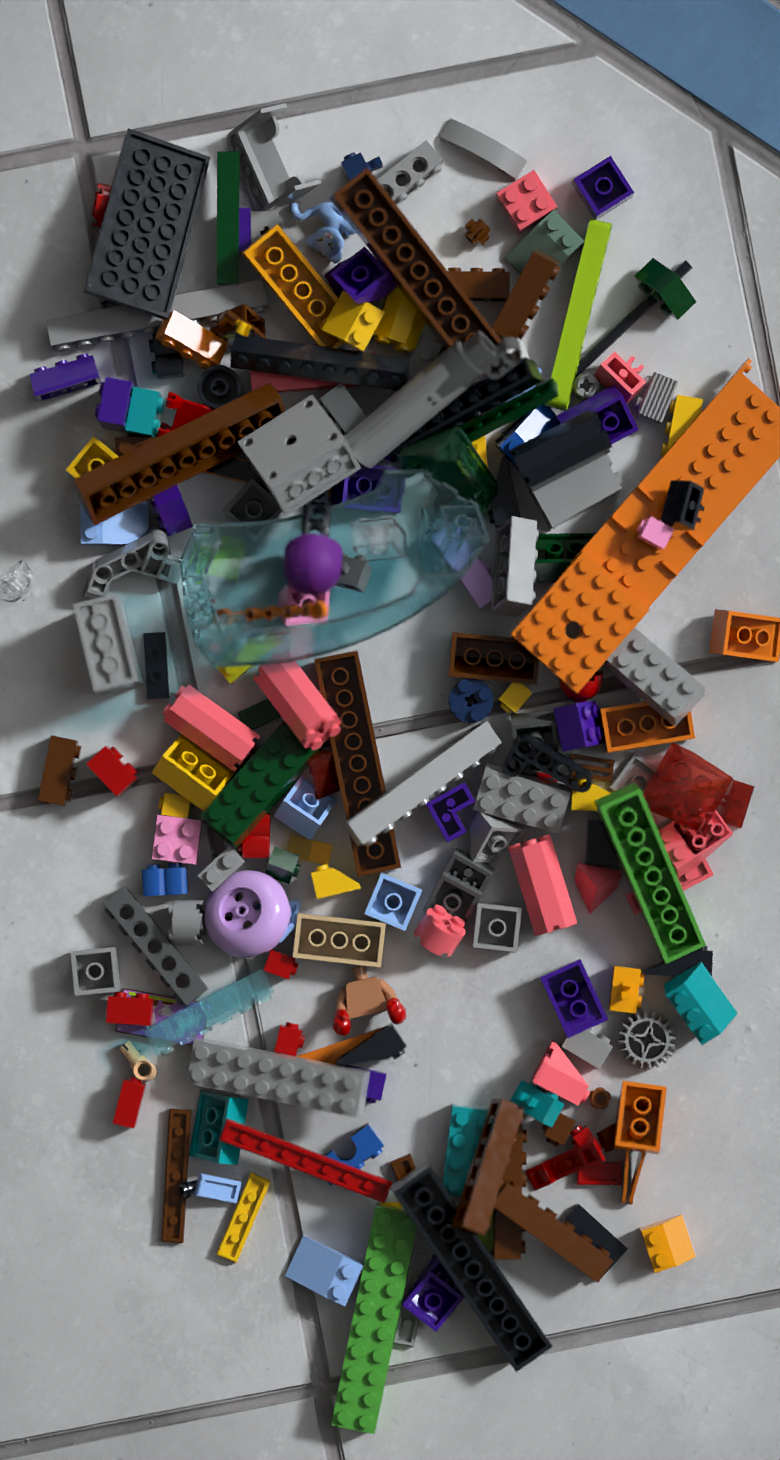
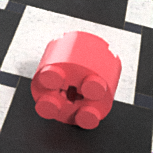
M435 905L434 908L427 910L415 929L414 936L415 938L419 936L421 938L420 944L430 952L440 956L443 953H448L446 957H449L465 935L464 925L466 923L462 918L447 913L446 909L442 906Z

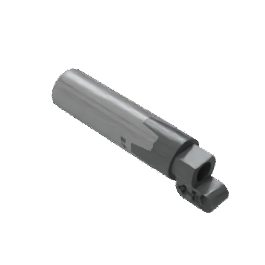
M477 331L466 342L457 341L345 435L344 438L347 440L357 461L365 467H374L485 373L491 379L502 377L518 364L522 358L519 341L514 337H506L494 346L486 335L481 331ZM509 349H515L514 352L507 353Z

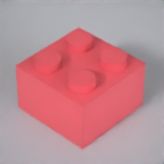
M535 170L496 194V199L519 234L542 221L554 209L557 211L556 203Z

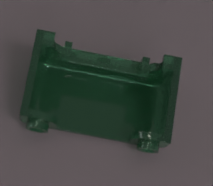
M459 427L448 428L408 445L398 455V458L406 468H414L419 463L439 492L434 502V509L442 522L481 518L498 493L496 479L464 431Z

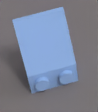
M143 501L95 526L84 511L81 503V544L83 546H125L147 535L149 532V501Z
M303 1235L285 1276L323 1297L345 1306L364 1262Z

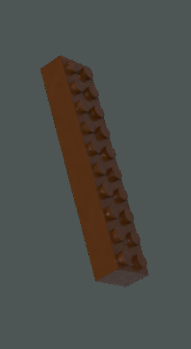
M368 168L330 197L333 204L374 257L391 274L395 284L446 349L450 348L457 341L466 342L477 331H481L486 335L494 346L501 342L498 335Z
M268 383L73 479L84 511L95 526L242 453L243 451L238 441L285 412L282 397L273 385Z
M358 650L314 659L321 695L341 721L339 725L341 731L336 736L330 737L346 821L386 793ZM393 828L386 833L381 831L376 835L377 840L369 846L365 844L357 846L350 836L358 876L401 868Z

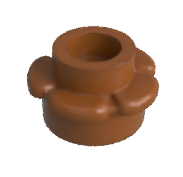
M598 1087L595 1091H591L589 1100H591L592 1107L604 1109L608 1107L611 1095L604 1088Z

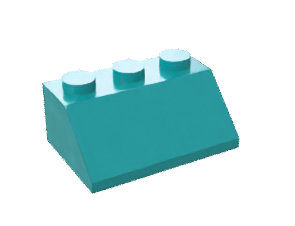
M702 962L697 963L664 984L665 995L701 1045L720 1035L738 1014Z
M200 1090L189 1156L218 1164L238 1165L241 1148L220 1141L219 1137L227 1118L245 1125L249 1099Z

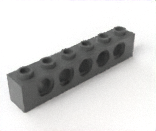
M126 886L120 888L103 902L106 906L104 909L106 914L111 919H117L120 923L118 926L119 930L125 936L130 935L134 940L131 943L139 954L143 952L147 956L146 963L153 971L157 969L162 975L160 980L167 988L170 986L176 992L173 996L181 1005L184 1003L186 1006L191 1005L209 990L207 985ZM125 907H130L132 916L125 920L121 915V911ZM139 924H143L146 927V933L141 937L135 933V928ZM153 941H157L160 944V950L156 954L151 953L149 950V945ZM167 958H171L174 961V967L170 971H166L163 968V962ZM181 975L186 976L188 979V984L184 988H180L177 985V979Z

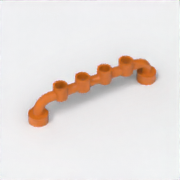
M323 601L303 604L302 606L291 604L283 608L278 606H269L264 609L253 607L245 611L234 612L224 608L214 613V622L219 627L231 625L234 620L246 619L250 622L261 618L266 620H273L279 617L289 619L295 618L298 615L319 620L324 619L328 615V606Z

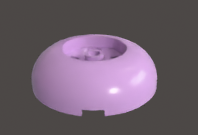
M243 870L231 874L213 892H210L204 909L205 927L213 943L225 953L238 958H253L256 955L273 949L285 934L291 916L288 898L281 884L273 877L255 870ZM242 893L243 899L238 901L237 896ZM259 901L261 902V909L256 910L254 904ZM233 914V919L227 921V917ZM252 923V927L245 930L244 924Z

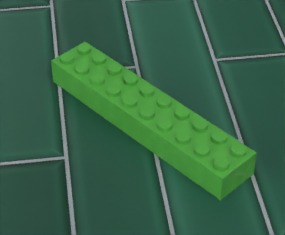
M377 1203L375 1205L331 1426L375 1434L417 1229L404 1209Z

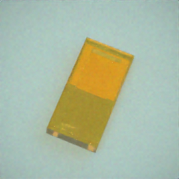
M290 835L287 851L300 855V860L322 865L328 864L329 866L334 844L312 839L310 841L307 838Z

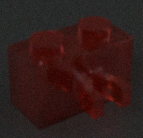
M731 780L726 795L718 789H712V793H716L720 798L725 799L724 802L719 800L717 802L709 801L713 806H722L720 816L728 826L741 829L755 786Z

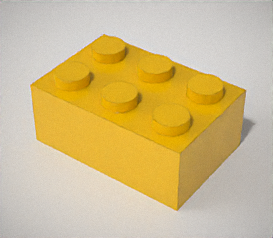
M182 734L164 753L151 772L202 811L208 808L235 774Z

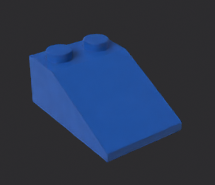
M543 404L530 411L495 446L519 471L509 450L560 425L556 418L557 415L550 407Z

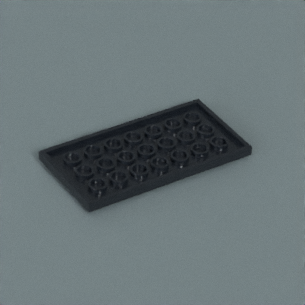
M129 128L126 130L83 293L163 320L169 319L211 157Z

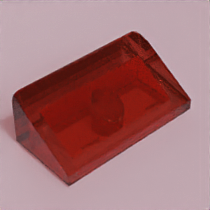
M317 751L307 760L315 799H321L338 792L340 786L333 753L331 751Z

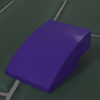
M434 1255L410 1289L402 1306L437 1332L464 1299V1296L436 1255Z

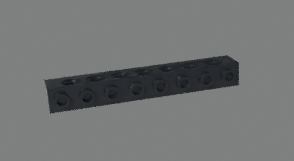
M524 357L498 379L488 377L466 389L383 459L395 463L543 382L536 362Z

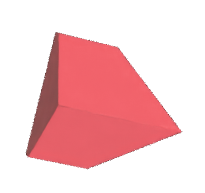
M578 863L574 881L589 914L618 888L622 871Z

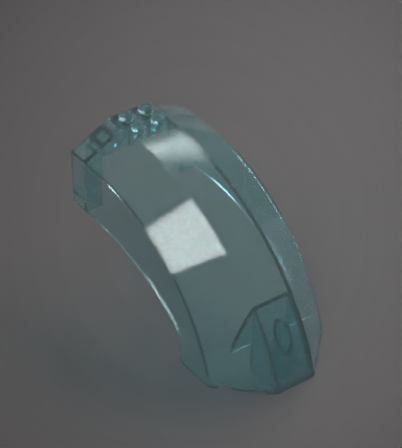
M425 469L384 470L375 490L331 506L329 537L340 544L343 553L348 555L347 557H363L373 568L365 592L361 593L334 586L330 589L328 620L285 626L280 617L273 620L261 618L249 622L246 620L245 614H223L222 618H220L216 611L227 608L234 612L245 611L253 607L264 609L269 606H278V594L289 584L284 573L285 546L292 538L301 535L303 514L256 522L195 524L180 557L184 608L194 642L212 667L256 666L285 663L328 654L369 640L411 619L446 594L462 579L488 544L490 536L478 503L472 499L467 501L458 495V490L445 482L441 484L431 477L432 473ZM320 513L311 514L315 519L322 517ZM312 530L309 532L310 534L321 535V533L318 530Z

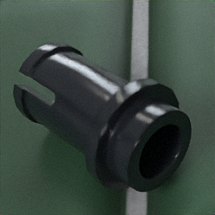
M197 1180L190 1182L182 1181L179 1184L178 1191L181 1197L190 1198L194 1194Z

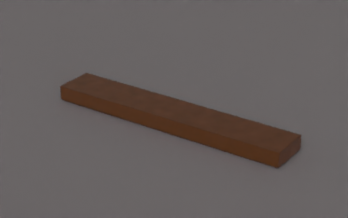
M169 1109L161 1242L184 1243L186 1197H181L178 1186L182 1181H188L191 1109Z

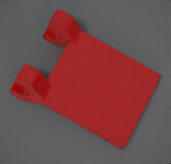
M169 392L165 407L177 409L172 427L161 422V427L158 429L156 437H160L215 409L182 399L177 394Z

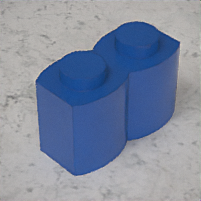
M169 863V868H160V864L146 865L147 869L142 870L143 896L188 894L187 867H182V863Z

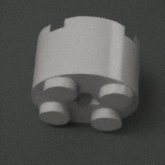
M176 900L174 905H169V917L172 918V927H169V939L174 940L176 945L204 944L205 940H201V936L206 935L204 910H201V905H205L203 900Z

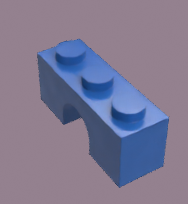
M368 1123L350 1137L356 1145V1153L353 1157L342 1159L333 1149L324 1156L361 1169L365 1166L363 1161L369 1157L374 1159L383 1152L381 1148L384 1147V1144Z

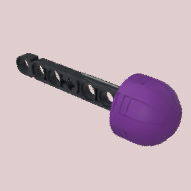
M329 489L320 494V500H316L315 497L307 505L303 506L301 535L292 538L285 546V577L295 590L306 595H317L329 591L338 582L342 569V547L338 542L329 537L331 507H328ZM320 513L322 517L315 519L311 514ZM312 530H318L321 533V535L310 534L309 532Z

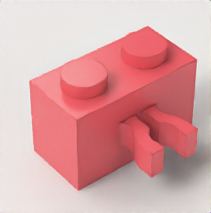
M614 352L600 364L594 376L606 388L615 385L622 393L626 404H628L640 393L646 383L639 375L644 366L641 364L638 368H631V364L636 359L633 355L625 362Z

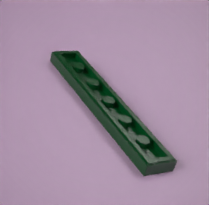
M217 151V285H239V151Z

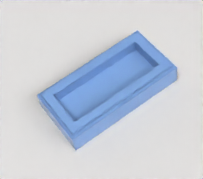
M199 1173L194 1195L237 1203L242 1182Z

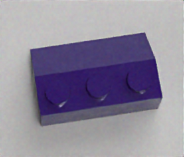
M88 353L76 356V360L71 362L67 360L56 362L55 367L48 369L46 366L36 368L34 373L30 374L33 392L39 402L102 382L93 355L89 356Z

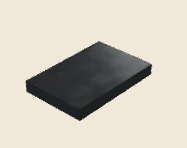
M579 1203L565 1217L564 1220L575 1227L573 1232L579 1236L582 1233L593 1240L592 1246L596 1249L601 1246L610 1253L609 1258L613 1260V1263L606 1273L628 1250L623 1243Z

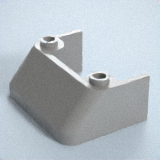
M286 103L258 110L227 135L229 150L239 151L240 175L257 211L276 209L303 197L321 184L320 179L305 183L300 176L289 178L273 142V139L279 134V123L275 116L287 108Z

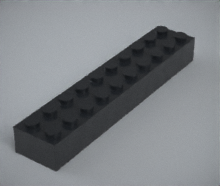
M424 1162L389 1187L516 1372L553 1347L478 1236L452 1226L457 1205L427 1162Z

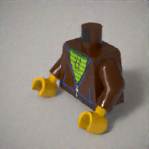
M242 304L217 315V325L210 327V332L223 338L230 345L233 344L236 335L266 339L265 319L246 304Z

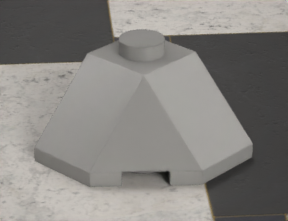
M478 811L469 828L472 862L491 863L497 859L496 855L505 849L508 850L509 846L518 844L525 828L511 820Z

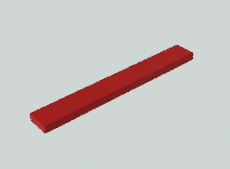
M228 1118L219 1137L220 1141L384 1204L390 1191L389 1187L393 1184L390 1180Z

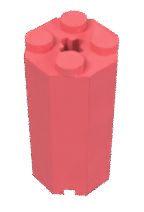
M286 652L284 657L276 654L260 665L258 669L260 674L258 677L255 674L253 679L303 746L317 750L323 745V742L330 737L336 736L341 731L339 727L341 721L291 654Z
M182 685L175 695L178 699L173 705L169 703L164 709L162 715L165 718L163 721L236 773L238 770L235 767L236 764L242 765L257 745L253 741L255 738L260 740L261 736L192 686L184 687Z
M550 834L538 837L539 842L536 839L522 842L523 847H521L520 843L508 847L534 936L577 924Z

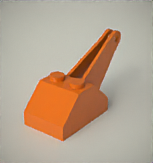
M622 1081L614 1130V1148L625 1150L622 1204H625L627 1193L629 1151L639 1152L630 1187L629 1205L633 1204L634 1193L646 1153L659 1154L666 1086Z

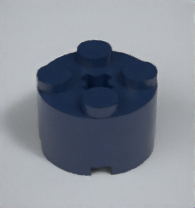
M464 679L452 688L448 701L449 708L459 721L469 724L477 723L486 718L493 706V695L490 688L484 682L478 679ZM475 696L474 700L477 701V704H472L471 707H468L465 697Z

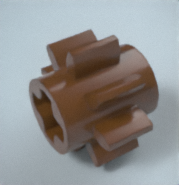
M480 218L476 222L471 219L464 225V228L467 230L464 236L474 246L478 242L483 245L490 236L487 233L490 231V228Z

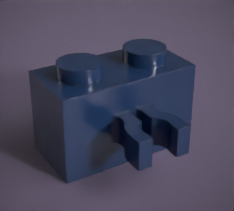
M355 152L350 153L341 162V169L347 182H350L366 168L373 172L383 167L379 156L366 163L361 152L358 154Z

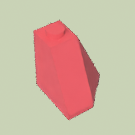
M551 1040L531 1080L535 1084L579 1106L580 1102L585 1103L590 1094V1091L587 1090L589 1086L557 1043Z

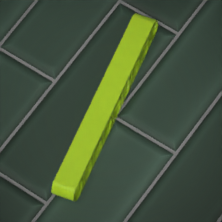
M590 219L551 375V378L557 382L559 396L545 403L547 407L565 411L568 409L573 382L576 377L611 234L612 223Z

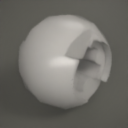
M582 373L575 377L573 393L577 398L587 400L599 393L600 383L596 376L591 373ZM584 381H587L588 385H592L588 392H585L584 388H580Z

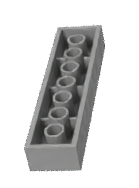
M199 1038L193 1042L187 1084L357 1118L364 1113L371 1071Z

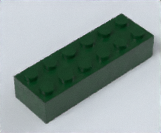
M284 720L201 814L202 822L234 849H237L322 751V747L317 750H312L310 747L305 748Z

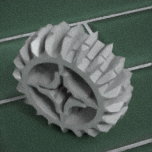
M645 1009L642 1010V1017H639L636 1011L634 1013L636 1019L632 1020L630 1016L626 1017L630 1022L628 1026L625 1023L620 1024L625 1028V1032H617L618 1035L623 1036V1039L617 1040V1044H624V1046L618 1050L620 1053L627 1051L623 1059L627 1060L632 1057L630 1061L632 1066L636 1061H639V1069H642L643 1063H646L647 1069L650 1070L651 1062H654V1065L658 1068L660 1065L657 1060L661 1059L662 1062L666 1063L667 1059L663 1056L665 1054L668 1056L673 1055L672 1052L668 1051V1048H676V1045L670 1043V1040L677 1039V1036L669 1035L675 1028H666L670 1020L666 1019L662 1023L661 1020L664 1015L661 1013L656 1019L654 1018V1010H651L650 1016H647ZM647 1021L643 1032H631L635 1025ZM654 1023L658 1024L663 1030L665 1040L654 1037ZM649 1033L651 1034L649 1036L650 1038H652L654 1041H658L657 1043L648 1042L647 1045L644 1046V1042L641 1041V1039L636 1038V1036L646 1037V1034ZM629 1039L640 1043L639 1056L632 1052L629 1046ZM652 1046L662 1047L658 1054L646 1058Z

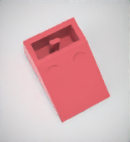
M709 799L658 831L678 877L697 867L733 835Z

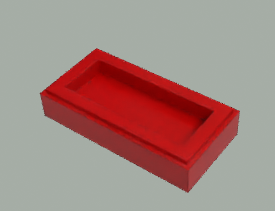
M601 1162L590 1168L577 1171V1185H621L622 1163Z

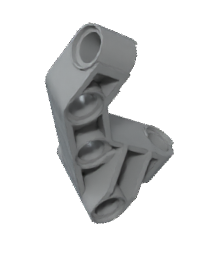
M153 527L147 535L97 559L93 563L84 587L83 598L93 600L107 596L111 581L131 571L169 583H178L185 561L180 557L168 555L169 546L166 531L161 529V527ZM133 554L136 557L133 560H127L125 556ZM100 568H106L108 570V572L105 574H100L97 571Z

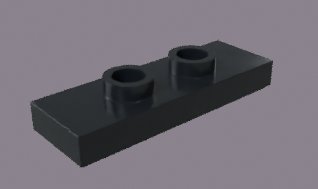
M166 632L143 633L147 699L170 698Z

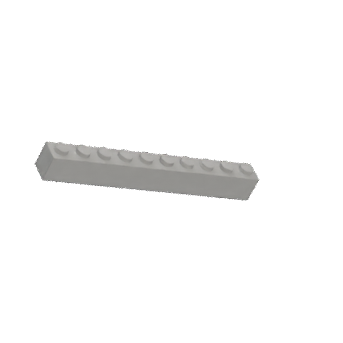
M262 279L239 283V285H227L175 295L171 312L176 311L198 325L200 324L199 321L207 319L208 322H217V315L242 304H246L257 314L263 313L264 309L268 308L264 283ZM121 305L47 319L46 323L51 347L53 349L57 348V351H64L70 349V345L78 344L79 347L91 345V341L100 340V343L113 341V337L121 336L122 339L134 337V333L143 332L144 335L156 333V329H159L162 319Z

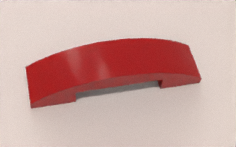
M593 1140L547 1159L527 1169L525 1172L536 1191L554 1183L556 1180L605 1161V1158L596 1140Z

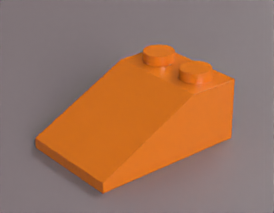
M715 609L709 653L779 662L780 618Z

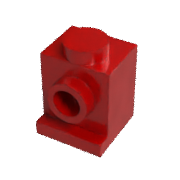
M579 1125L570 1132L574 1138V1141L571 1142L574 1147L596 1140L600 1150L602 1149V1146L586 1125L584 1127Z

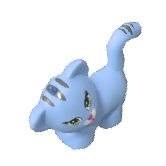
M321 202L314 207L308 208L303 213H300L297 203H292L290 205V212L295 220L304 222L311 216L316 215L326 224V227L318 229L315 234L307 237L305 241L307 246L314 248L316 252L329 258L334 264L340 262L342 259V249L345 244L342 234L345 232L346 235L352 236L356 232L347 220H344L343 215L333 202Z

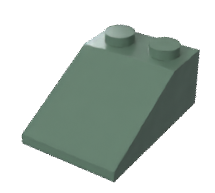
M554 209L505 259L521 275L534 250L538 249L560 261L558 267H560L583 246L584 240Z

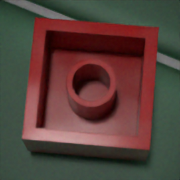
M104 746L86 765L116 796L121 797L139 779L136 776L138 771L131 763L127 762L125 764L121 760L123 755L115 747Z

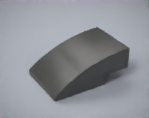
M456 848L423 911L427 912L428 909L434 908L435 905H440L446 909L447 913L462 918L466 923L495 868L486 863L472 862L471 855Z

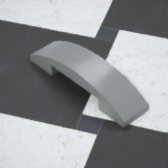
M451 118L440 136L442 140L457 148L466 150L517 180L527 162L526 159L498 141Z

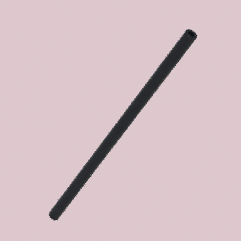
M685 260L673 272L682 279L692 269V266ZM650 294L579 360L576 377L583 373L656 303ZM526 413V414H524L523 416L519 417V418H518L508 429H506L494 442L497 443L504 435H506V434H507L521 419H523L528 413Z

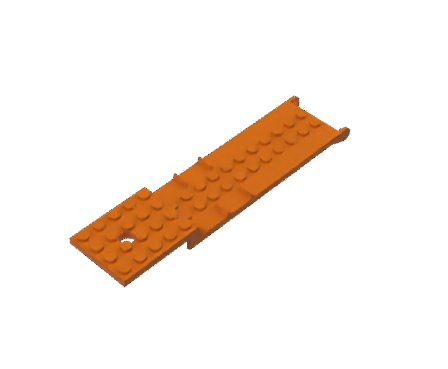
M749 358L743 362L724 387L570 562L571 565L510 633L513 638L575 693H578L649 612V607L672 580L679 575V572L779 459L780 407L743 374V372L747 374L752 368L750 366L752 361ZM691 480L705 488L701 501L704 511L698 512L701 523H696L694 530H674L665 548L661 550L637 538L639 532L636 530L642 519L646 520L647 517H653L658 521L661 520L670 481ZM569 622H576L580 626L581 632L576 639H570L565 634V626Z

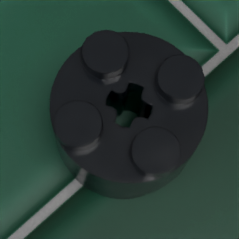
M214 365L207 368L200 376L197 383V391L205 406L217 409L242 396V384L234 370L224 365ZM217 384L226 387L222 390L223 393H218L217 390L214 391L217 388Z

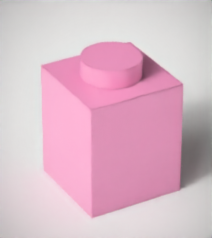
M647 517L646 520L642 519L636 531L639 532L637 538L661 550L665 548L674 529L653 517Z

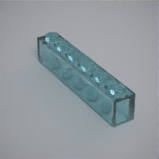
M260 968L144 1029V1033L155 1054L161 1053L163 1056L173 1051L172 1046L179 1042L181 1045L192 1041V1036L200 1032L203 1035L213 1030L212 1025L220 1022L222 1025L232 1020L231 1015L239 1011L240 1014L251 1010V1004L257 1001L262 1004L272 998L270 994L274 993V990L263 969Z

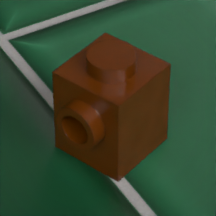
M560 1113L552 1127L543 1124L542 1129L545 1130L543 1135L547 1137L546 1141L555 1146H558L559 1143L564 1145L576 1121Z

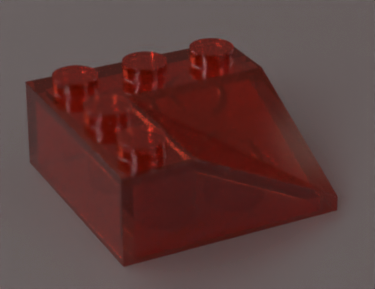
M671 743L644 790L643 796L650 811L703 834L732 783L733 777L693 751Z

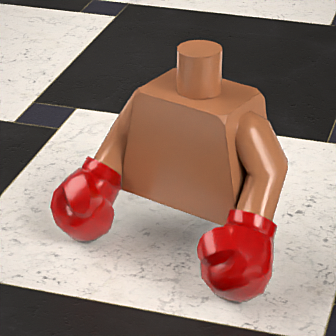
M365 966L353 967L355 981L346 982V986L341 988L336 1000V1012L332 1022L334 1032L340 1036H346L350 1032L351 1018L387 1011L393 1024L399 1025L403 1023L406 1019V1009L397 999L394 990L383 979H378L377 976L368 978Z

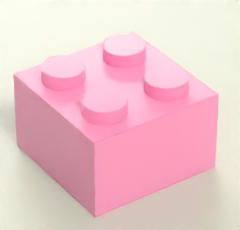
M157 815L152 859L197 864L202 820Z

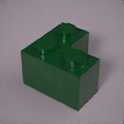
M654 258L634 276L639 282L638 288L645 295L649 293L655 302L660 303L659 309L667 317L671 315L679 320L696 303V300L678 274Z

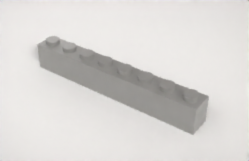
M487 721L481 722L343 823V826L357 846L364 844L369 846L377 840L376 835L381 831L386 833L394 827L393 822L399 818L402 821L412 814L410 810L416 805L418 808L425 805L429 801L427 797L435 793L437 795L447 788L445 784L450 780L452 782L457 781L464 775L462 772L469 767L471 770L481 763L479 759L484 755L489 757L498 750L496 746L502 743Z

